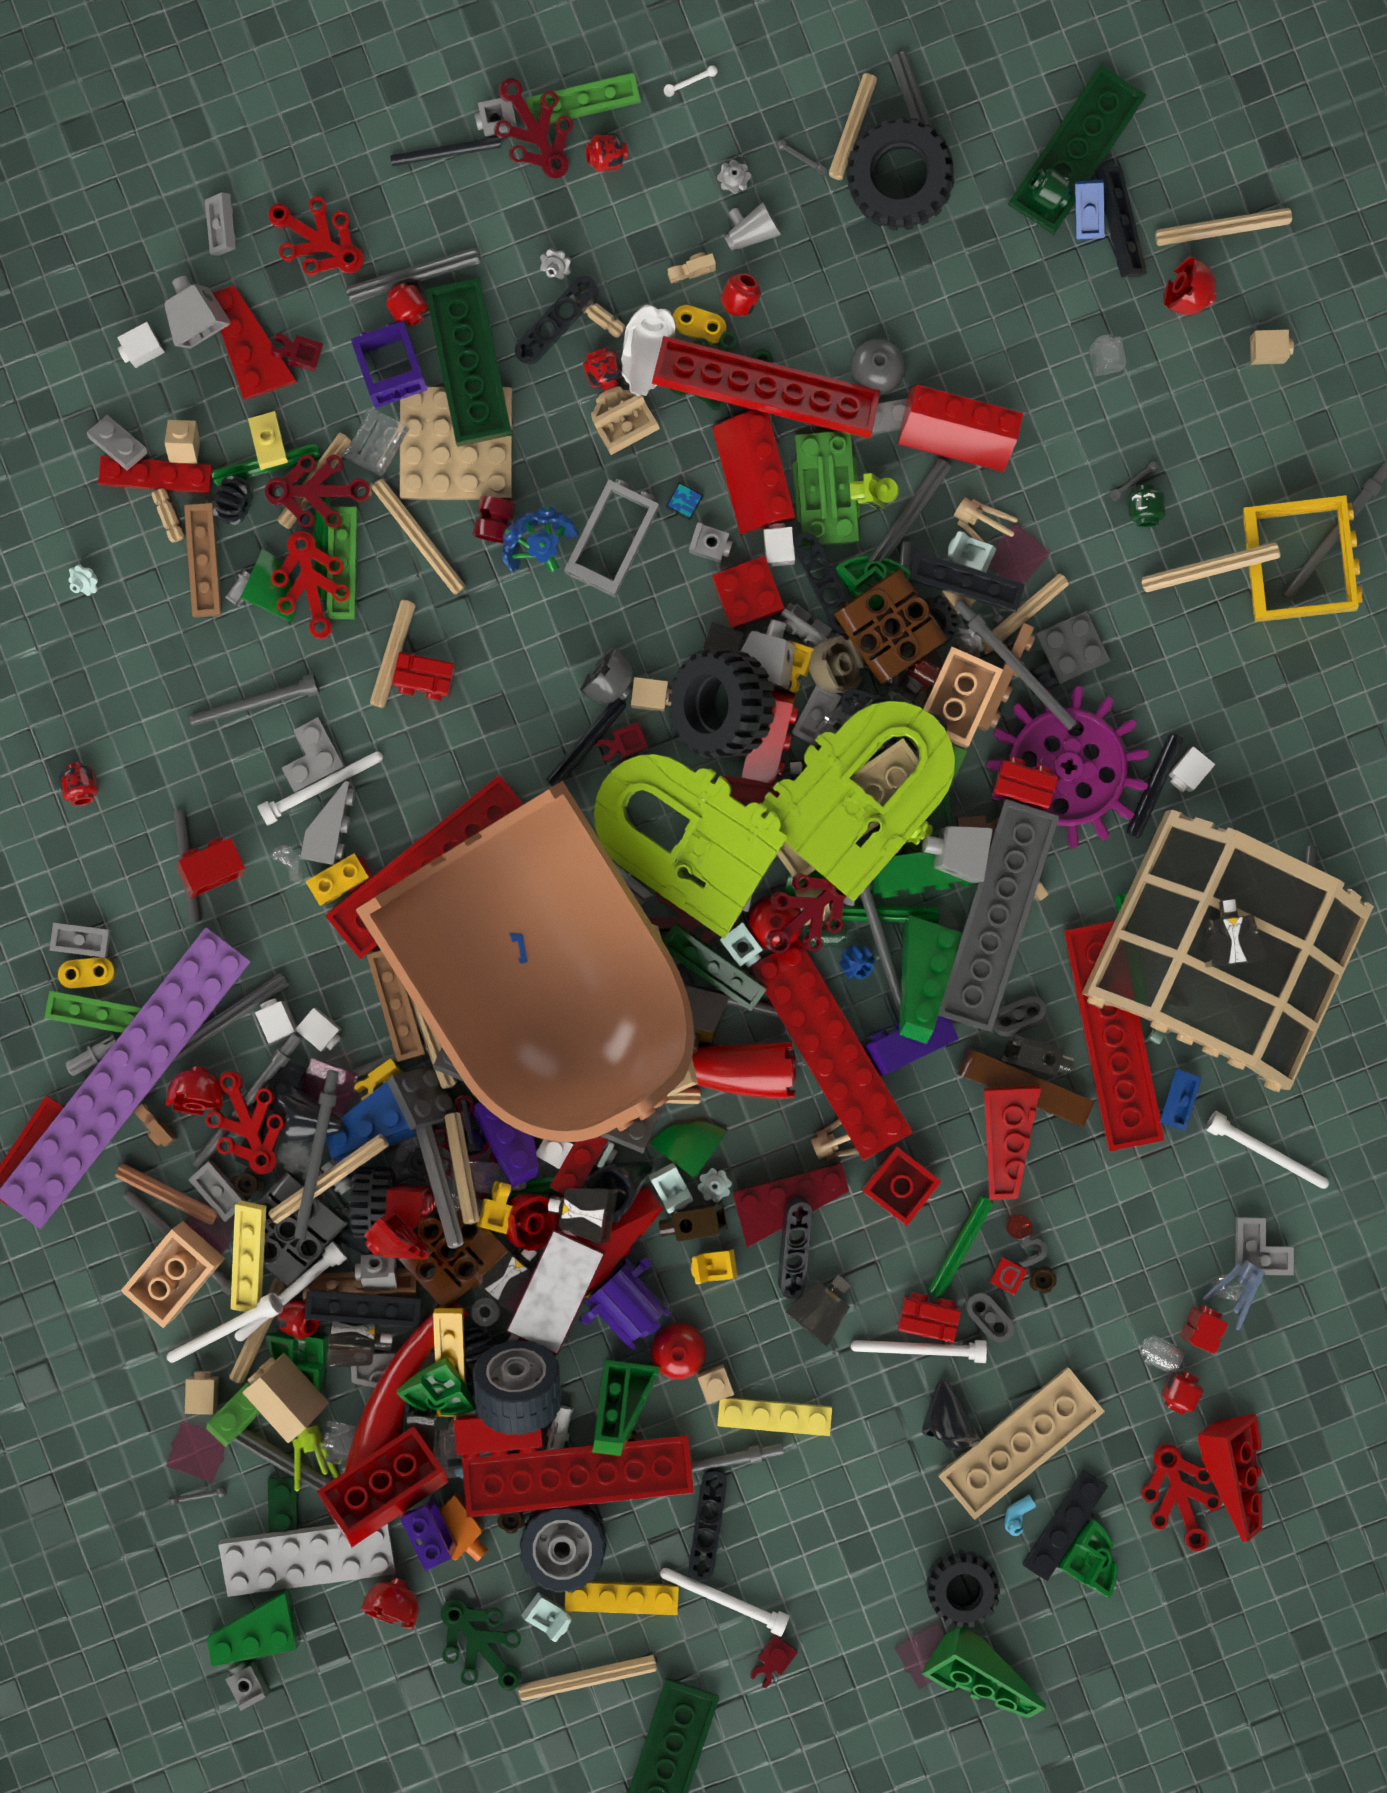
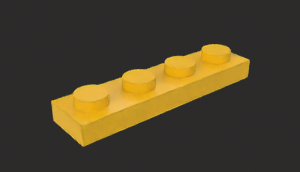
M435 1308L433 1312L435 1363L447 1357L466 1384L463 1308ZM437 1410V1417H456L466 1415V1413L459 1415H441V1410Z
M589 1581L581 1589L578 1588L572 1592L565 1591V1611L678 1615L679 1585Z

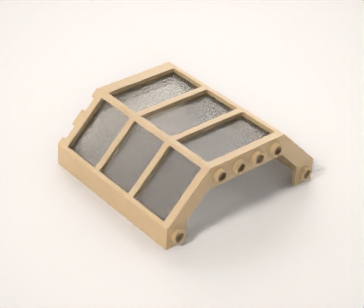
M1175 810L1165 811L1081 994L1087 996V1002L1096 1007L1103 1008L1104 1005L1114 1006L1151 1021L1150 1026L1158 1031L1166 1033L1167 1030L1177 1033L1176 1039L1183 1043L1192 1045L1193 1042H1196L1203 1046L1201 1051L1218 1058V1055L1221 1054L1229 1058L1228 1064L1243 1070L1245 1066L1259 1074L1257 1078L1264 1080L1263 1086L1278 1093L1281 1089L1290 1090L1374 906L1362 901L1361 896L1354 890L1349 888L1347 891L1343 890L1342 888L1345 883L1244 833L1231 828L1225 830L1218 827V830L1214 829L1215 824L1213 822L1197 817L1191 819ZM1235 899L1236 911L1224 912L1223 901ZM1244 917L1243 923L1250 922V927L1242 934L1248 926L1242 924L1239 941L1244 955L1249 961L1228 963L1231 938L1223 920ZM1219 930L1222 931L1227 937L1219 933Z

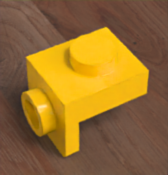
M734 1249L704 1252L692 1256L691 1272L695 1277V1283L703 1284L708 1281L737 1278Z

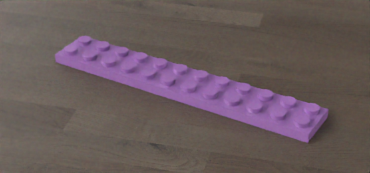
M205 927L0 1188V1199L36 1227L42 1229L252 961L208 927Z

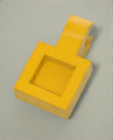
M390 1058L368 1074L369 1078L358 1082L354 1089L358 1093L363 1089H368L367 1095L361 1098L363 1101L391 1076L401 1074L403 1071Z
M494 1182L492 1200L484 1199L480 1220L477 1223L478 1227L507 1234L508 1217L513 1206L506 1203L512 1185Z

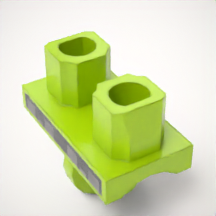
M872 473L863 474L864 481L850 482L851 499L858 500L860 505L869 504L877 510L885 509V503L894 501L899 494V486L896 481L891 478L880 479Z

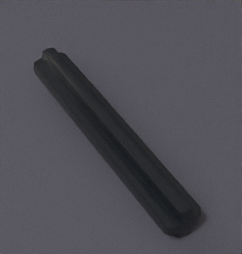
M617 698L614 702L608 704L546 778L547 783L553 787L559 782L565 781L625 710L626 704L622 700Z
M1171 733L1167 737L1149 778L1148 787L1144 790L1134 812L1135 815L1132 817L1127 828V833L1135 838H1140L1143 834L1183 743L1181 736Z

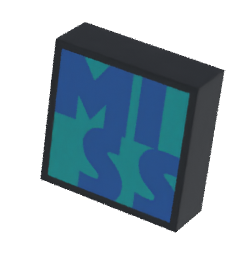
M679 482L666 508L691 521L704 495Z

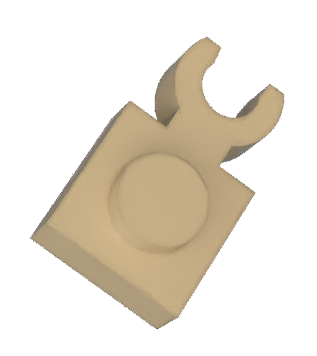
M705 252L691 256L690 261H686V264L668 268L667 274L670 283H677L688 277L692 279L716 271L713 253L708 255Z

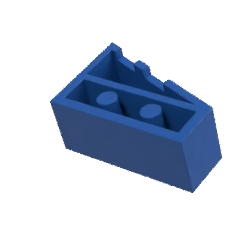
M386 1081L341 1118L343 1120L342 1125L345 1127L344 1131L326 1137V1142L331 1158L336 1162H340L379 1134L386 1138L389 1144L388 1147L415 1137L417 1134L415 1129L410 1130Z

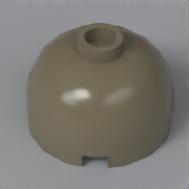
M844 636L832 637L819 643L811 653L809 668L812 679L824 691L844 693L848 690L856 689L862 681L863 676L859 677V668H863L862 656L854 648L851 639L845 640Z

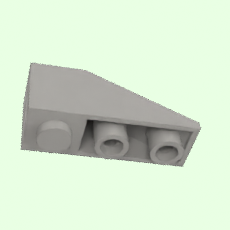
M345 781L306 829L300 859L334 865L338 860L341 861L343 859L345 844H341L343 833H348L350 826V817L347 816L348 805L353 806L356 790L352 789V783Z

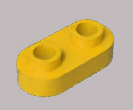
M682 305L673 313L675 330L678 333L694 339L704 338L709 344L719 343L721 335L727 328L721 316L690 305ZM683 315H690L692 319L690 322L684 323L681 317ZM709 324H716L718 329L715 332L709 331L707 328Z
M103 957L66 961L58 970L59 981L67 988L107 985L113 981L116 975L114 963ZM98 966L104 968V974L100 977L95 973ZM70 969L76 971V977L73 980L68 978V971Z

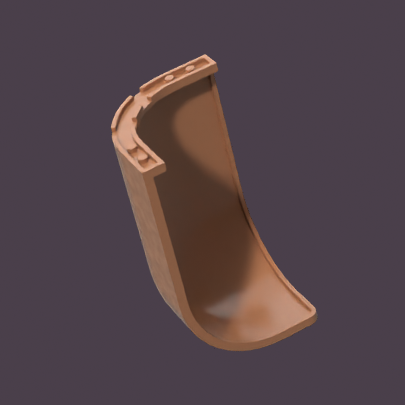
M563 781L355 909L467 1087L489 1111L515 1129L541 1139L557 1142L584 1141L601 1136L615 1128L622 1131L634 1123V1119L639 1117L640 1120H644L655 1113V1108L669 1100L667 1095L679 1085L688 1071L694 1047V1025L689 998L681 975L665 944ZM510 933L523 934L527 957L526 963L520 964L518 959L521 958L518 941L512 942Z

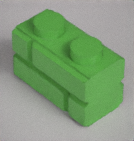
M249 1382L207 1422L206 1429L225 1447L255 1419L256 1415L260 1414L258 1409L242 1393L250 1385Z

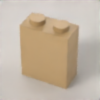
M283 1353L276 1360L270 1357L261 1365L260 1369L247 1379L250 1385L242 1393L285 1441L289 1443L311 1424L329 1402L291 1359Z

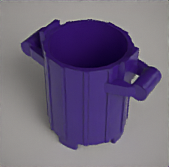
M646 1258L638 1261L636 1267L628 1259H625L622 1262L624 1265L616 1270L609 1280L604 1282L588 1298H584L583 1303L590 1310L579 1318L582 1325H587L598 1314L632 1350L636 1348L632 1343L639 1336L643 1339L648 1334L652 1335L661 1326L657 1319L662 1314L666 1317L671 1315L667 1307L639 1278V1275L651 1266L650 1260Z

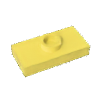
M275 411L248 418L261 470L288 463Z

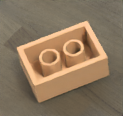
M951 647L948 651L923 709L944 718L948 726L947 734L952 744L966 749L970 745L1003 669L954 647Z
M182 1221L171 1229L122 1288L121 1292L164 1328L178 1316L224 1261L225 1257Z

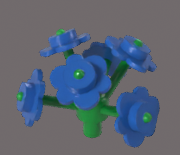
M542 507L534 513H525L517 519L515 524L510 525L503 534V561L509 566V570L514 572L515 569H519V559L536 557L540 563H545L549 572H553L559 568L554 558L558 553L556 546L558 545L559 538L562 534L567 538H571V536L577 537L579 532L574 528L573 521L564 516V513L556 512L554 507ZM538 522L545 523V530H540L537 534L534 527L538 525ZM551 524L552 529L556 532L555 535L551 534ZM529 531L531 535L528 537L526 541L521 536L523 533ZM517 542L528 548V552L519 553V549L516 547Z

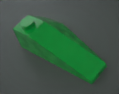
M958 1627L946 1634L922 1671V1675L946 1689L954 1691L955 1687L971 1692V1698L979 1700L980 1697L995 1701L996 1707L1028 1719L1046 1709V1703L983 1638L974 1634L968 1628Z

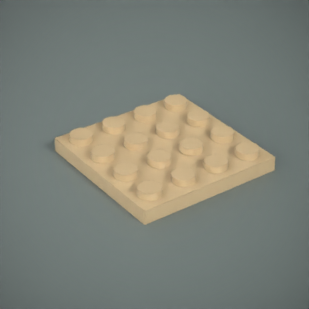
M427 387V391L400 400L401 500H480V496L512 500V435L457 447L445 387ZM503 387L512 431V387Z

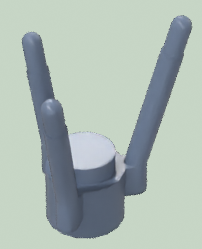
M1247 1260L1243 1266L1237 1263L1233 1270L1203 1297L1204 1301H1208L1236 1275H1239L1236 1281L1244 1285L1245 1288L1233 1310L1234 1313H1238L1243 1305L1235 1326L1236 1330L1241 1329L1255 1293L1265 1275L1264 1271Z

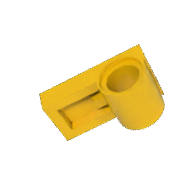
M354 853L305 882L318 904L323 906L337 899L344 892L362 883L369 877Z

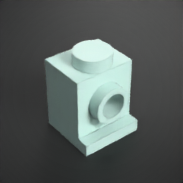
M743 923L729 932L726 938L720 939L739 967L745 964L748 968L761 959L758 953L762 951V948ZM740 942H745L748 945V950L745 953H741L737 949V945Z

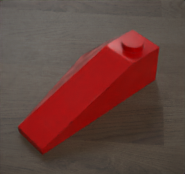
M649 1187L640 1190L631 1208L622 1216L619 1223L608 1221L605 1214H603L601 1228L586 1219H582L562 1231L606 1251L586 1296L609 1280L615 1272L613 1270L622 1257L626 1258L631 1251L629 1248L639 1236L644 1235L664 1209Z
M394 1210L376 1221L364 1235L368 1240L365 1242L366 1246L376 1256L380 1253L384 1258L426 1259L432 1254Z
M1247 1414L1213 1422L1198 1434V1445L1201 1449L1203 1462L1242 1542L1250 1541L1262 1530V1496L1260 1493H1257L1258 1477H1261V1467L1256 1466V1450H1261V1437L1256 1414Z

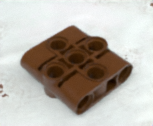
M902 568L897 569L834 613L853 642L854 648L861 654L880 684L888 681L948 639L929 611L927 603L921 599ZM912 592L913 595H911L898 605L894 606V604H896L898 601H900ZM874 594L878 595L882 600L881 607L876 611L872 610L868 604L869 598ZM912 602L920 606V614L916 618L910 617L907 612V608ZM927 617L929 618V620L925 621L924 623H922L921 625H919L918 627H916V628L913 629L912 631L910 630V629H912L913 627H915L916 625H918L920 622H922L923 620H925ZM889 618H893L897 623V629L893 634H888L884 629L885 621ZM869 621L871 622L869 625L858 631L856 634H852L854 631L858 630ZM866 634H870L874 639V645L869 650H865L861 646V639ZM907 641L912 645L913 651L909 657L905 658L900 653V646L903 642ZM887 646L886 649H884L883 651H881L879 654H877V655L874 656L873 658L869 659L870 656L874 655L875 653H877L878 651H880L881 649H883L884 647Z
M457 1195L453 1198V1203L464 1244L456 1248V1253L452 1257L447 1258V1254L452 1248H449L447 1245L439 1213H437L433 1218L430 1217L423 1220L416 1233L417 1237L430 1248L432 1254L426 1259L398 1258L443 1308H450L470 1288L480 1286L485 1280V1274L509 1252L489 1229L478 1227V1222L473 1224L463 1223L459 1197ZM477 1228L476 1234L468 1238V1233L472 1229ZM439 1229L437 1236L430 1239L432 1231ZM475 1254L485 1263L483 1266L473 1257ZM435 1267V1273L431 1277H426L427 1272ZM474 1267L473 1273L465 1277L466 1270ZM453 1275L463 1284L461 1287L452 1278Z

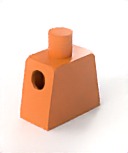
M456 1491L440 1508L457 1544L452 1559L456 1561L466 1551L478 1562L488 1551V1548L477 1539L483 1532L484 1525L478 1517H466L465 1500Z

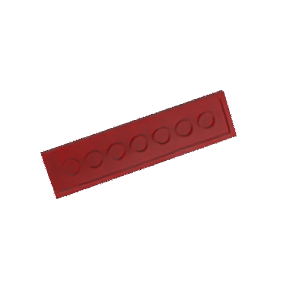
M663 336L651 383L869 439L873 431L880 390Z
M498 775L326 914L325 917L358 958L363 959L378 945L355 909L524 804L504 779Z
M1115 921L1063 931L1109 1152L1165 1141L1139 1016L1114 1006L1104 1005L1103 1008L1096 1007L1087 1002V996L1081 994ZM1120 939L1099 984V988L1136 1002L1124 940Z
M797 939L786 952L781 954L774 952L750 966L756 978L768 986L765 991L766 995L862 1160H867L912 1134L913 1132L801 941Z
M688 1436L630 1441L626 1443L621 1456L593 1453L592 1445L544 1450L534 1453H515L504 1456L462 1459L466 1517L694 1493Z

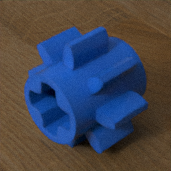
M852 945L843 951L842 961L839 962V965L849 979L853 976L857 979H863L873 971L872 963L876 962V959L866 945L861 949L857 945Z

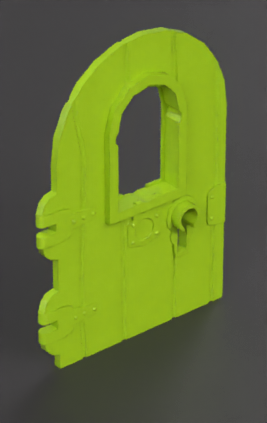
M886 701L872 704L854 714L836 734L824 732L818 735L814 741L821 748L818 751L814 745L808 746L804 755L807 767L795 781L783 779L777 782L773 787L774 791L780 793L777 798L770 792L764 797L763 805L767 807L764 817L766 818L771 810L778 814L782 822L781 831L788 835L785 843L853 902L941 803L949 791L954 776L955 756L952 742L945 728L933 715L921 707L906 702ZM908 736L919 746L920 760L915 770L887 802L881 805L876 799H873V796L866 794L863 788L852 779L884 742L892 737ZM870 823H879V831L872 833L861 848L856 845L858 840L868 831Z
M657 754L639 755L622 762L605 778L596 796L594 818L600 842L609 856L619 866L629 873L631 872L633 876L716 934L726 938L788 838V835L781 831V819L772 810L765 818L763 814L766 812L767 807L762 803L754 802L745 806L730 796L732 789L727 779L719 776L716 783L712 781L717 772L711 768H702L695 772L671 757ZM643 790L652 793L690 820L685 828L686 832L678 845L674 846L671 852L643 832L637 831L635 826L628 820L626 807L628 806L629 799L637 791ZM684 867L687 868L689 874H694L704 881L706 885L703 887L692 880V877H686L683 872Z

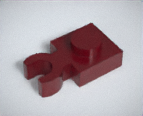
M278 333L275 335L274 341L282 343L284 347L281 349L272 347V356L277 358L289 356V365L312 372L316 371L323 343L296 335L295 341L291 342L283 334Z
M639 722L613 731L612 733L615 738L613 741L602 739L596 743L597 748L603 745L610 748L609 754L601 757L602 761L611 760L615 753L619 751L622 759L649 749Z
M774 1634L758 1655V1659L763 1664L757 1665L752 1669L750 1678L754 1679L758 1673H764L766 1679L763 1681L762 1687L767 1688L772 1682V1673L775 1671L782 1675L798 1651L781 1637Z

